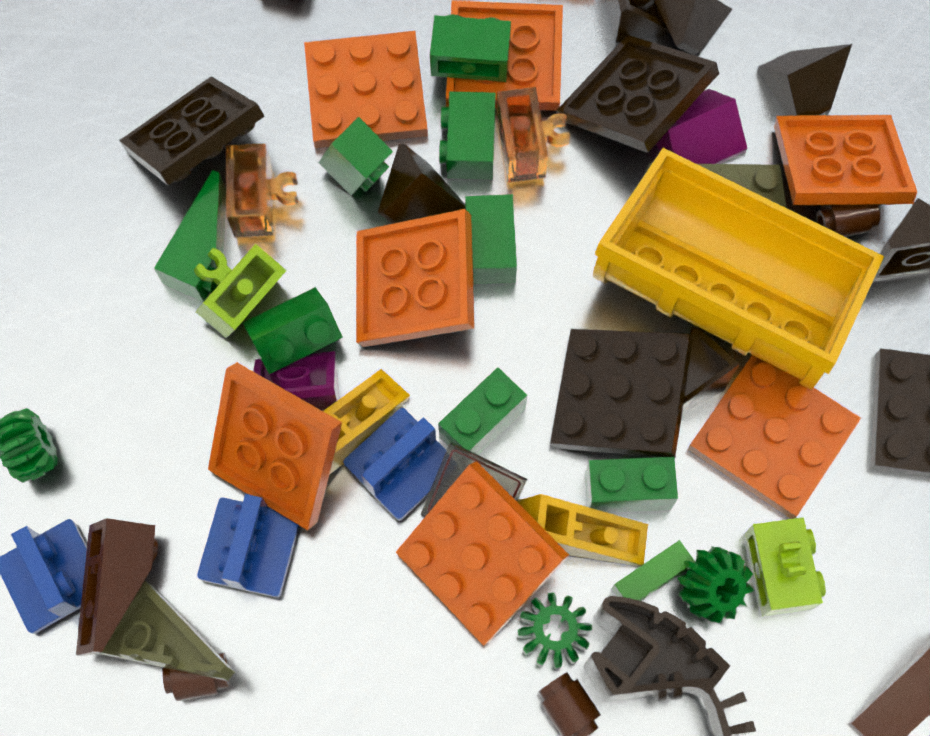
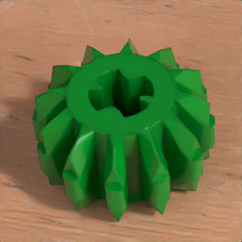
M28 408L20 411L15 410L0 419V459L2 465L8 469L10 476L22 483L31 479L36 480L46 475L45 473L54 469L58 461L57 449L52 441L53 437L47 431L46 425L41 422L39 415Z
M711 546L709 551L696 549L695 562L684 561L688 571L686 575L677 578L680 584L685 586L678 596L682 598L683 602L687 603V608L692 614L699 618L703 617L710 622L720 623L723 617L735 619L737 607H747L743 599L745 594L754 591L750 584L747 583L753 573L748 567L744 566L745 560L740 555L732 551L728 552L721 547Z
M548 593V607L546 608L538 598H534L531 601V606L537 615L529 611H522L520 619L531 627L518 629L517 636L522 639H533L523 647V652L525 655H528L538 648L541 652L537 657L536 664L539 666H543L547 655H552L554 668L560 669L563 662L562 653H564L568 661L574 664L579 660V657L573 646L580 650H587L590 645L585 638L578 635L587 634L592 630L591 623H577V620L585 615L586 609L582 606L573 612L568 610L573 601V597L569 595L564 598L562 606H558L555 593ZM550 621H558V628L562 625L565 627V632H562L559 641L550 640L551 633L546 636L543 630L548 628Z

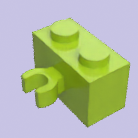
M257 244L248 251L233 269L227 266L224 254L215 248H212L207 255L215 261L216 269L212 271L207 270L200 263L194 269L195 274L200 279L214 281L218 285L195 312L225 338L236 330L287 271Z
M804 517L753 524L745 532V538L762 617L813 610L823 603L822 597L826 594L825 581L822 573L815 569L812 554L816 553L815 537L811 529H806Z

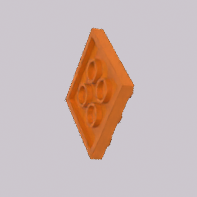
M452 1L451 14L464 18L485 19L493 17L502 21H511V34L506 82L447 77L446 106H449V91L496 93L495 108L557 111L560 107L563 5Z
M415 31L304 42L315 149L329 147L358 117L382 141L428 136Z
M891 115L776 116L774 130L793 205L914 204L917 189Z
M466 209L356 231V343L362 347L474 329L471 214Z
M752 355L687 450L790 519H794L802 510L859 423L861 417L816 388L811 390L799 384L800 379Z
M236 362L226 368L208 470L243 492L262 497L268 507L308 531L318 523L342 422Z
M477 461L467 466L396 551V554L483 646L498 634L569 556Z

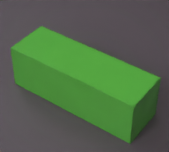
M678 540L616 582L611 589L617 597L642 601L686 571L687 567L684 561L695 562V560L682 542Z

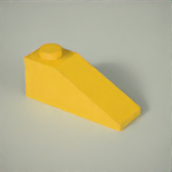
M382 369L323 411L342 422L330 474L343 465L344 459L387 421L410 397V394Z
M543 494L516 500L569 556L633 566L644 564L648 524Z

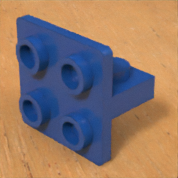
M400 408L350 453L343 463L362 485L400 521L438 486L450 453L436 440L435 428L424 417L417 421L405 408ZM453 456L442 481L458 467V462Z
M245 494L243 502L221 497L215 510L197 578L201 581L276 598L280 597L299 525L268 507L262 497Z
M71 519L61 522L42 534L37 533L26 525L11 534L16 548L0 556V575L27 631L31 634L41 631L81 608L87 545L75 522Z

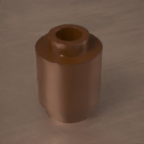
M878 204L822 205L821 210L816 214V221L818 224L844 237L870 232L872 227L878 226L880 223V209Z
M218 653L219 656L228 664L226 653ZM164 667L162 670L166 694L173 693L176 701L216 695L220 693V689L230 687V679L225 681Z
M568 672L562 674L538 691L544 700L541 703L542 707L561 736H588L599 728L594 720L600 717L601 713L578 679L573 681Z

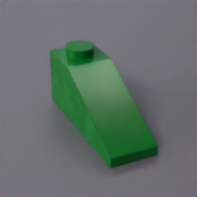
M212 170L154 267L162 284L201 302H204L208 294L212 293L218 285L214 281L200 279L195 274L194 269L199 263L207 270L212 271L216 269L215 261L207 255L212 248L218 249L224 254L226 188L219 172Z

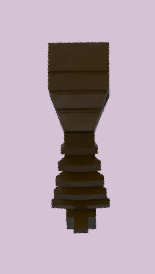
M608 596L603 600L594 614V621L613 635V637L601 653L595 651L584 663V669L604 703L653 696L656 702H662L666 700L667 694L671 700H677L682 698V692H688L702 699L708 711L715 736H740L756 732L753 721L733 726L728 725L724 709L745 703L747 699L742 691L720 702L714 688L731 665L712 647L706 649V641L692 627L686 628V623L667 611L660 613L658 607L643 601L617 596Z

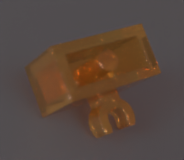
M536 87L497 92L496 116L507 182L546 178L548 162L546 143L554 147H564L570 141L569 132L557 133L554 131L557 127L566 126V114H554L547 121H542Z
M266 143L226 146V218L234 238L274 235L273 200H278L283 205H295L298 203L297 192L283 191L288 185H298L296 173L283 172L276 178H273L272 163Z

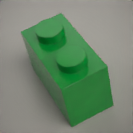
M454 14L447 16L434 15L430 48L431 76L506 82L511 21H502L493 17L477 19L464 18Z
M449 91V106H441V130H448L447 140H440L439 164H446L447 178L493 180L496 93Z
M358 117L331 143L318 163L352 195L359 187L366 192L387 171L389 166L385 163V160L393 151Z
M513 194L465 196V209L471 214L473 285L516 283L517 258Z
M316 287L243 322L269 374L343 338L328 303Z
M497 367L438 423L439 438L452 450L458 449L476 458L526 410L528 395ZM454 451L467 465L474 460L458 451Z
M674 457L588 461L585 471L587 507L607 513L671 510L678 500Z

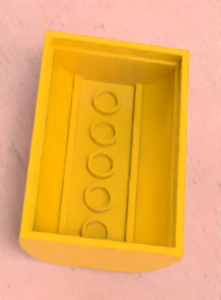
M662 148L598 243L594 254L598 258L593 270V278L604 284L609 281L656 305V310L671 318L674 314L732 344L731 349L744 356L750 353L800 379L799 384L811 390L818 383L824 372L829 374L836 364L884 256Z

